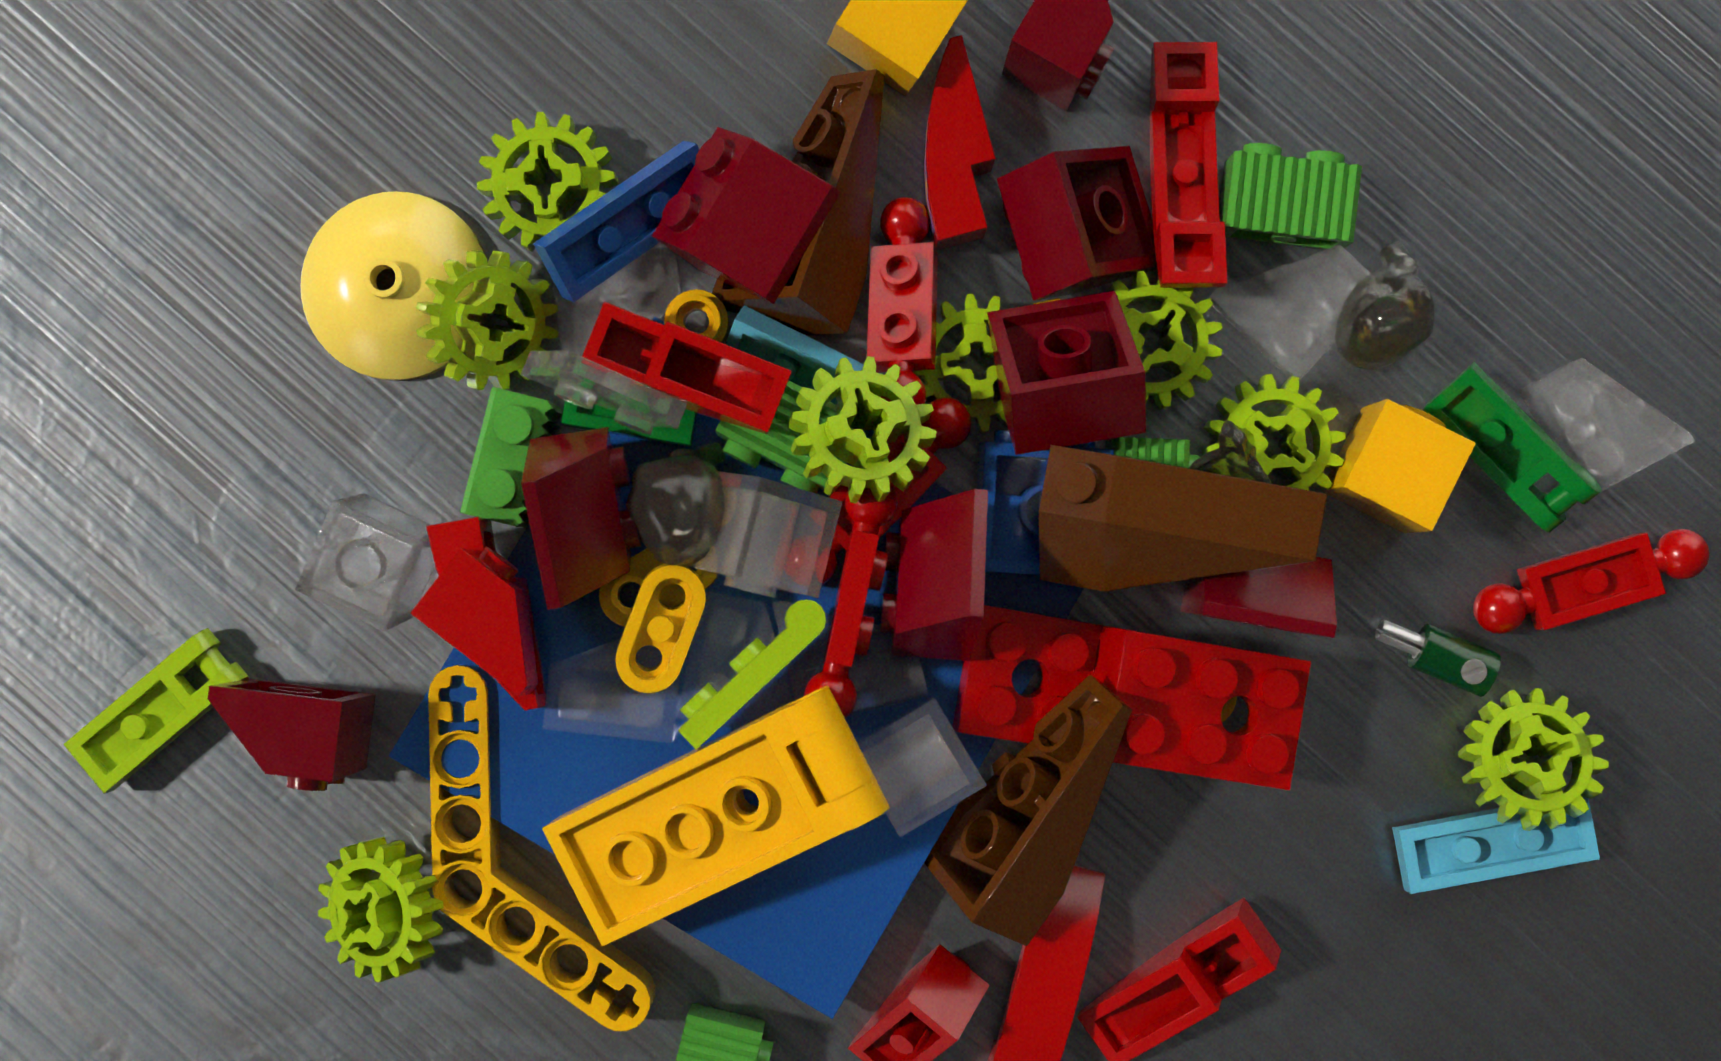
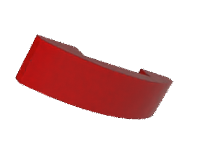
M1154 42L1152 46L1150 79V181L1154 244L1160 288L1226 287L1225 222H1220L1215 122V111L1220 101L1217 42Z
M1074 865L1063 896L1028 946L1022 945L998 1038L993 1040L988 1061H1061L1089 960L1102 899L1105 873Z

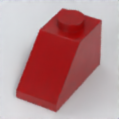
M487 546L481 554H478L475 550L460 548L410 614L518 697L529 695L538 685L527 590L512 580L519 570Z
M939 944L909 970L855 1036L848 1049L862 1061H933L959 1040L990 985L973 972L964 960L953 955Z

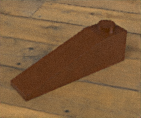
M877 69L831 76L793 138V146L798 152L792 162L833 185L841 193L774 304L769 303L717 279L712 294L723 303L726 310L738 314L745 305L804 335L848 332L867 276L885 77Z
M1051 445L1039 508L1040 580L1108 592L1213 575L1315 562L1328 495L1123 456Z
M1092 675L1085 678L1036 723L1033 734L1034 739L1015 756L1005 752L991 764L994 775L975 793L968 789L966 790L924 862L972 923L1025 946H1028L1065 892L1132 712L1128 705Z

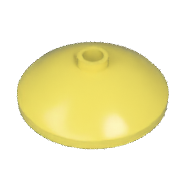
M395 191L372 194L357 199L331 216L317 232L308 248L301 273V299L307 322L315 337L326 351L343 365L358 373L392 381L412 380L434 374L446 368L449 360L439 364L429 361L426 354L436 343L432 339L417 336V329L430 324V315L417 310V303L433 302L436 295L428 288L425 282L428 278L446 281L449 278L443 262L446 260L459 261L466 268L467 251H482L486 256L485 251L473 230L463 219L445 205L431 198L409 192ZM385 269H393L395 273L393 286L387 290H379L376 285L378 274ZM474 282L461 291L455 302H458L472 292ZM482 313L481 316L469 314L467 318L480 322V326H483L487 314ZM450 325L453 339L461 350L463 339L455 327Z

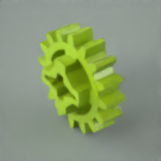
M537 112L535 127L527 129L518 118L512 120L515 136L508 141L505 137L495 133L491 139L500 152L496 158L481 156L479 163L492 174L490 179H484L476 183L477 190L482 195L494 197V200L483 208L485 215L490 220L505 217L498 231L508 240L515 237L521 231V246L530 252H533L535 249L533 243L605 195L604 188H611L619 184L618 177L614 171L601 170L603 166L613 159L607 147H597L590 150L597 139L595 132L587 126L575 135V123L571 116L566 114L561 117L557 127L551 126L544 112ZM558 145L574 150L584 159L587 166H580L579 163L567 164L562 160ZM529 150L530 153L517 168H512L517 159ZM549 164L550 169L560 182L551 184V194L547 195V202L544 195L535 185L545 183ZM585 198L579 209L566 218V212L578 199ZM516 200L518 203H531L534 206L537 223L517 214L510 201Z
M493 250L487 261L482 251H467L466 268L459 261L448 259L443 262L449 278L446 281L428 278L425 282L428 288L436 295L433 302L417 303V310L430 315V324L417 329V336L432 339L436 343L426 354L429 361L439 364L449 360L444 372V376L448 379L459 382L467 374L468 387L484 390L489 378L493 387L506 390L510 386L509 373L514 374L518 378L529 380L532 378V373L527 362L531 358L547 362L550 356L540 347L543 338L552 339L558 337L559 331L545 326V317L558 312V305L542 302L540 296L546 292L550 284L544 279L527 280L533 266L528 261L517 260L510 266L509 253ZM474 282L472 292L458 302H455L461 291ZM515 292L521 299L525 316L514 301ZM482 313L496 315L497 319L507 321L508 325L484 327L480 326V322L469 320L467 316L469 314L479 316ZM450 325L455 327L463 339L461 350L453 339ZM519 340L515 348L503 357L504 350Z
M1139 271L1133 276V289L1129 290L1120 280L1115 281L1109 289L1117 294L1139 356L1143 352L1141 348L1145 342V338L1140 333L1145 334L1151 328L1159 325L1164 319L1166 320V323L1160 330L1162 334L1158 340L1159 345L1164 349L1158 348L1141 360L1145 373L1150 369L1161 367L1169 373L1174 372L1177 374L1176 377L1167 381L1145 382L1146 402L1149 396H1154L1159 410H1163L1171 406L1172 391H1175L1184 401L1195 395L1189 380L1193 379L1201 383L1210 381L1213 374L1203 365L1204 360L1219 358L1222 355V349L1208 344L1209 337L1223 328L1220 322H1206L1203 314L1213 305L1210 298L1195 304L1190 299L1194 288H1179L1178 290L1174 288H1160L1159 278L1155 285H1150L1146 273ZM1141 300L1163 302L1157 311L1141 313L1133 307L1131 309L1126 307ZM1183 317L1186 319L1191 330L1192 347L1183 340L1180 324Z
M967 294L963 310L959 312L948 301L941 303L940 310L943 321L940 324L936 322V349L941 340L950 331L959 326L961 328V342L953 352L941 353L940 356H936L935 370L914 371V374L919 378H924L926 400L931 397L934 400L952 398L939 383V381H952L967 393L969 405H963L968 409L971 419H976L980 434L989 431L990 417L997 416L999 421L1007 427L1002 400L995 403L993 401V384L998 379L996 365L987 368L982 380L974 379L972 369H961V366H957L958 363L967 360L971 349H978L982 359H992V362H995L991 337L987 335L986 324L988 325L987 312L1000 310V297L994 295L989 301L987 308L984 309L978 308L974 294Z
M867 356L861 371H854L852 364L845 357L839 360L834 378L829 372L820 368L815 372L812 380L815 390L805 387L801 388L795 403L802 410L792 413L789 429L804 434L794 439L791 452L792 455L799 456L809 454L811 459L803 472L807 479L819 473H823L828 477L824 488L825 494L830 496L837 490L839 485L848 487L850 503H857L864 489L870 488L878 502L884 501L890 492V481L897 488L904 491L914 479L911 470L922 472L930 456L921 448L931 446L936 438V431L921 425L929 420L934 409L932 404H915L913 399L921 387L918 381L911 382L904 387L896 382L900 373L898 365L894 364L883 375L876 372L874 357ZM879 396L888 397L892 401L888 402ZM836 397L838 402L835 408L837 415L827 417L825 423L819 424L820 412L827 403ZM853 420L858 421L861 429L851 430L850 427ZM873 429L874 434L871 439L866 438L863 430ZM904 435L902 452L889 463L887 458L890 453L888 443L895 442L898 436ZM836 457H838V458H840L841 460H843V461H845V462L851 464L852 466L843 463L842 461L838 460Z
M1266 374L1259 378L1258 392L1247 381H1244L1235 386L1239 402L1236 403L1226 397L1217 401L1215 406L1224 418L1223 420H1210L1205 423L1204 429L1210 434L1216 435L1217 442L1203 448L1202 455L1218 457L1220 465L1211 473L1260 482L1271 471L1279 470L1287 477L1292 476L1295 479L1292 483L1285 485L1287 487L1310 491L1309 487L1312 486L1321 491L1327 490L1333 484L1329 477L1323 473L1324 469L1342 466L1344 462L1343 458L1331 453V444L1345 440V432L1330 431L1328 427V422L1333 420L1339 412L1336 407L1322 411L1319 410L1316 404L1321 397L1322 390L1318 387L1303 395L1299 394V377L1291 376L1287 378L1281 385V388L1277 389L1273 375ZM1275 402L1287 406L1284 411H1281L1274 417H1267L1261 411H1254L1251 408L1256 404ZM1307 426H1309L1313 438V453L1307 449L1305 435ZM1278 431L1282 435L1278 446L1284 454L1281 453L1268 457L1264 451L1267 449L1269 442L1262 435ZM1234 434L1241 439L1243 459L1239 464L1233 450Z
M1535 688L1526 695L1523 703L1519 694L1515 690H1511L1500 698V706L1493 701H1489L1478 711L1483 721L1473 720L1465 727L1463 732L1470 739L1474 740L1475 743L1467 744L1458 751L1459 758L1474 764V769L1462 777L1463 783H1480L1484 791L1479 794L1475 803L1481 807L1491 801L1496 802L1500 806L1497 812L1498 822L1503 824L1515 814H1519L1522 828L1525 831H1531L1538 827L1542 817L1548 827L1554 829L1566 823V813L1573 818H1577L1589 810L1583 797L1592 799L1602 793L1604 787L1598 781L1591 778V775L1599 774L1609 767V761L1593 757L1592 749L1604 742V738L1598 734L1586 736L1582 727L1587 724L1591 717L1587 712L1580 713L1573 718L1565 713L1569 698L1562 695L1551 705L1545 704L1542 689ZM1503 726L1504 732L1500 736L1504 746L1499 755L1493 756L1494 739ZM1524 752L1528 756L1538 755L1539 758L1548 755L1553 756L1542 763V766L1534 762L1527 764L1526 761L1516 764L1512 763L1522 756ZM1572 762L1571 779L1563 792L1562 788L1567 785L1563 772L1567 764ZM1507 785L1521 791L1523 796L1514 792Z
M377 837L343 847L339 850L341 859L330 861L325 866L333 880L321 883L318 887V891L328 898V906L318 910V917L330 920L332 926L324 936L326 943L338 940L341 945L337 957L338 962L343 964L355 960V976L358 978L373 974L375 982H383L420 969V961L432 957L435 953L428 939L439 936L443 932V928L436 921L432 920L433 912L444 908L443 901L431 898L429 889L437 882L435 875L422 877L419 872L424 857L420 853L405 857V842L398 840L387 844L385 837Z

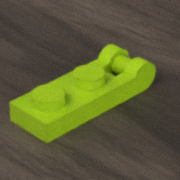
M808 599L799 600L792 604L785 614L786 628L767 646L757 637L729 663L737 674L718 692L708 682L679 709L688 720L679 727L678 731L695 750L820 635L826 623L825 612L821 605Z
M209 628L203 629L189 638L63 744L103 793L117 789L213 708V705L207 699L209 685L249 679L247 673L237 662L230 664L220 653L218 647L221 645V642ZM195 665L209 679L197 691L184 677V674Z

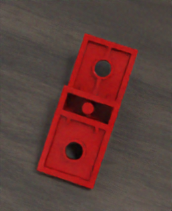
M984 605V617L969 661H963L952 730L959 733L1029 743L1034 739L1033 734L1036 723L1085 678L1092 675L1132 709L1113 763L1290 790L1311 661ZM1033 659L1040 664L1039 667L1042 672L1041 683L1033 693L1020 695L1012 684L1013 670L1020 662ZM1240 696L1248 707V719L1241 729L1235 732H1228L1222 724L1221 712L1228 700Z

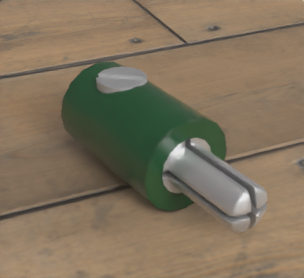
M1382 620L1378 624L1381 630L1376 629L1375 639L1409 653L1407 664L1412 669L1480 697L1487 694L1496 680L1501 665V656L1495 651L1430 624H1425L1418 633L1387 620Z

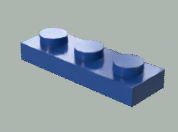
M682 141L533 243L562 298L576 302L659 243L652 235L662 220V213L666 204L679 192L695 165L696 156L699 151L696 143Z

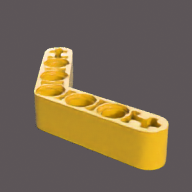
M456 665L443 669L434 677L428 694L432 875H435L437 882L432 887L434 898L443 901L444 908L440 910L604 1027L613 1031H628L636 1028L645 1020L655 998V983L651 974L609 943L602 947L595 932L501 867L500 822L491 817L489 707L486 682L480 673L471 667ZM452 676H464L465 686L476 688V700H470L465 703L464 720L467 722L477 718L479 720L478 734L465 730H456L443 735L439 733V720L453 722L452 703L441 701L440 699L441 688L451 686ZM459 739L472 743L478 750L480 758L475 772L464 778L449 775L441 762L442 752L446 745ZM478 783L480 784V798L462 794L454 796L441 788V785L460 789ZM457 805H468L479 814L481 826L476 837H465L455 829L452 817ZM458 870H470L479 877L482 884V894L479 900H465L458 895L454 887V877ZM521 907L528 910L535 921L533 935L519 937L508 929L505 916L509 908ZM565 944H573L580 947L586 953L588 969L581 973L565 971L557 960L558 947ZM604 964L610 969L596 990L592 991L587 986L593 981L601 965ZM626 984H629L636 989L633 997L634 1003L628 1002L623 1009L619 1008L613 1003L616 996L615 990L620 991Z

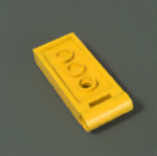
M827 685L700 746L697 750L694 749L560 815L544 826L542 830L603 947L840 834L860 827L882 815L890 806ZM744 789L751 790L757 795L759 806L751 805L745 800L743 795Z

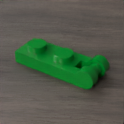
M1475 362L1436 394L1423 408L1426 413L1441 420L1447 429L1476 443L1469 457L1546 532L1550 533L1566 520L1565 512L1577 502L1585 505L1602 492L1599 483L1591 473L1580 464L1575 463ZM1546 473H1549L1559 483L1548 494L1540 491L1534 485Z

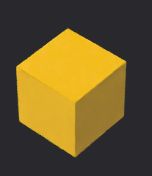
M850 0L836 22L827 45L866 71L877 69L885 76L884 83L906 96L919 79L968 0Z
M1385 399L1361 408L1338 455L1344 459L1343 465L1331 469L1328 477L1333 485L1321 492L1403 533L1433 531L1476 443L1447 429L1441 420L1429 413Z

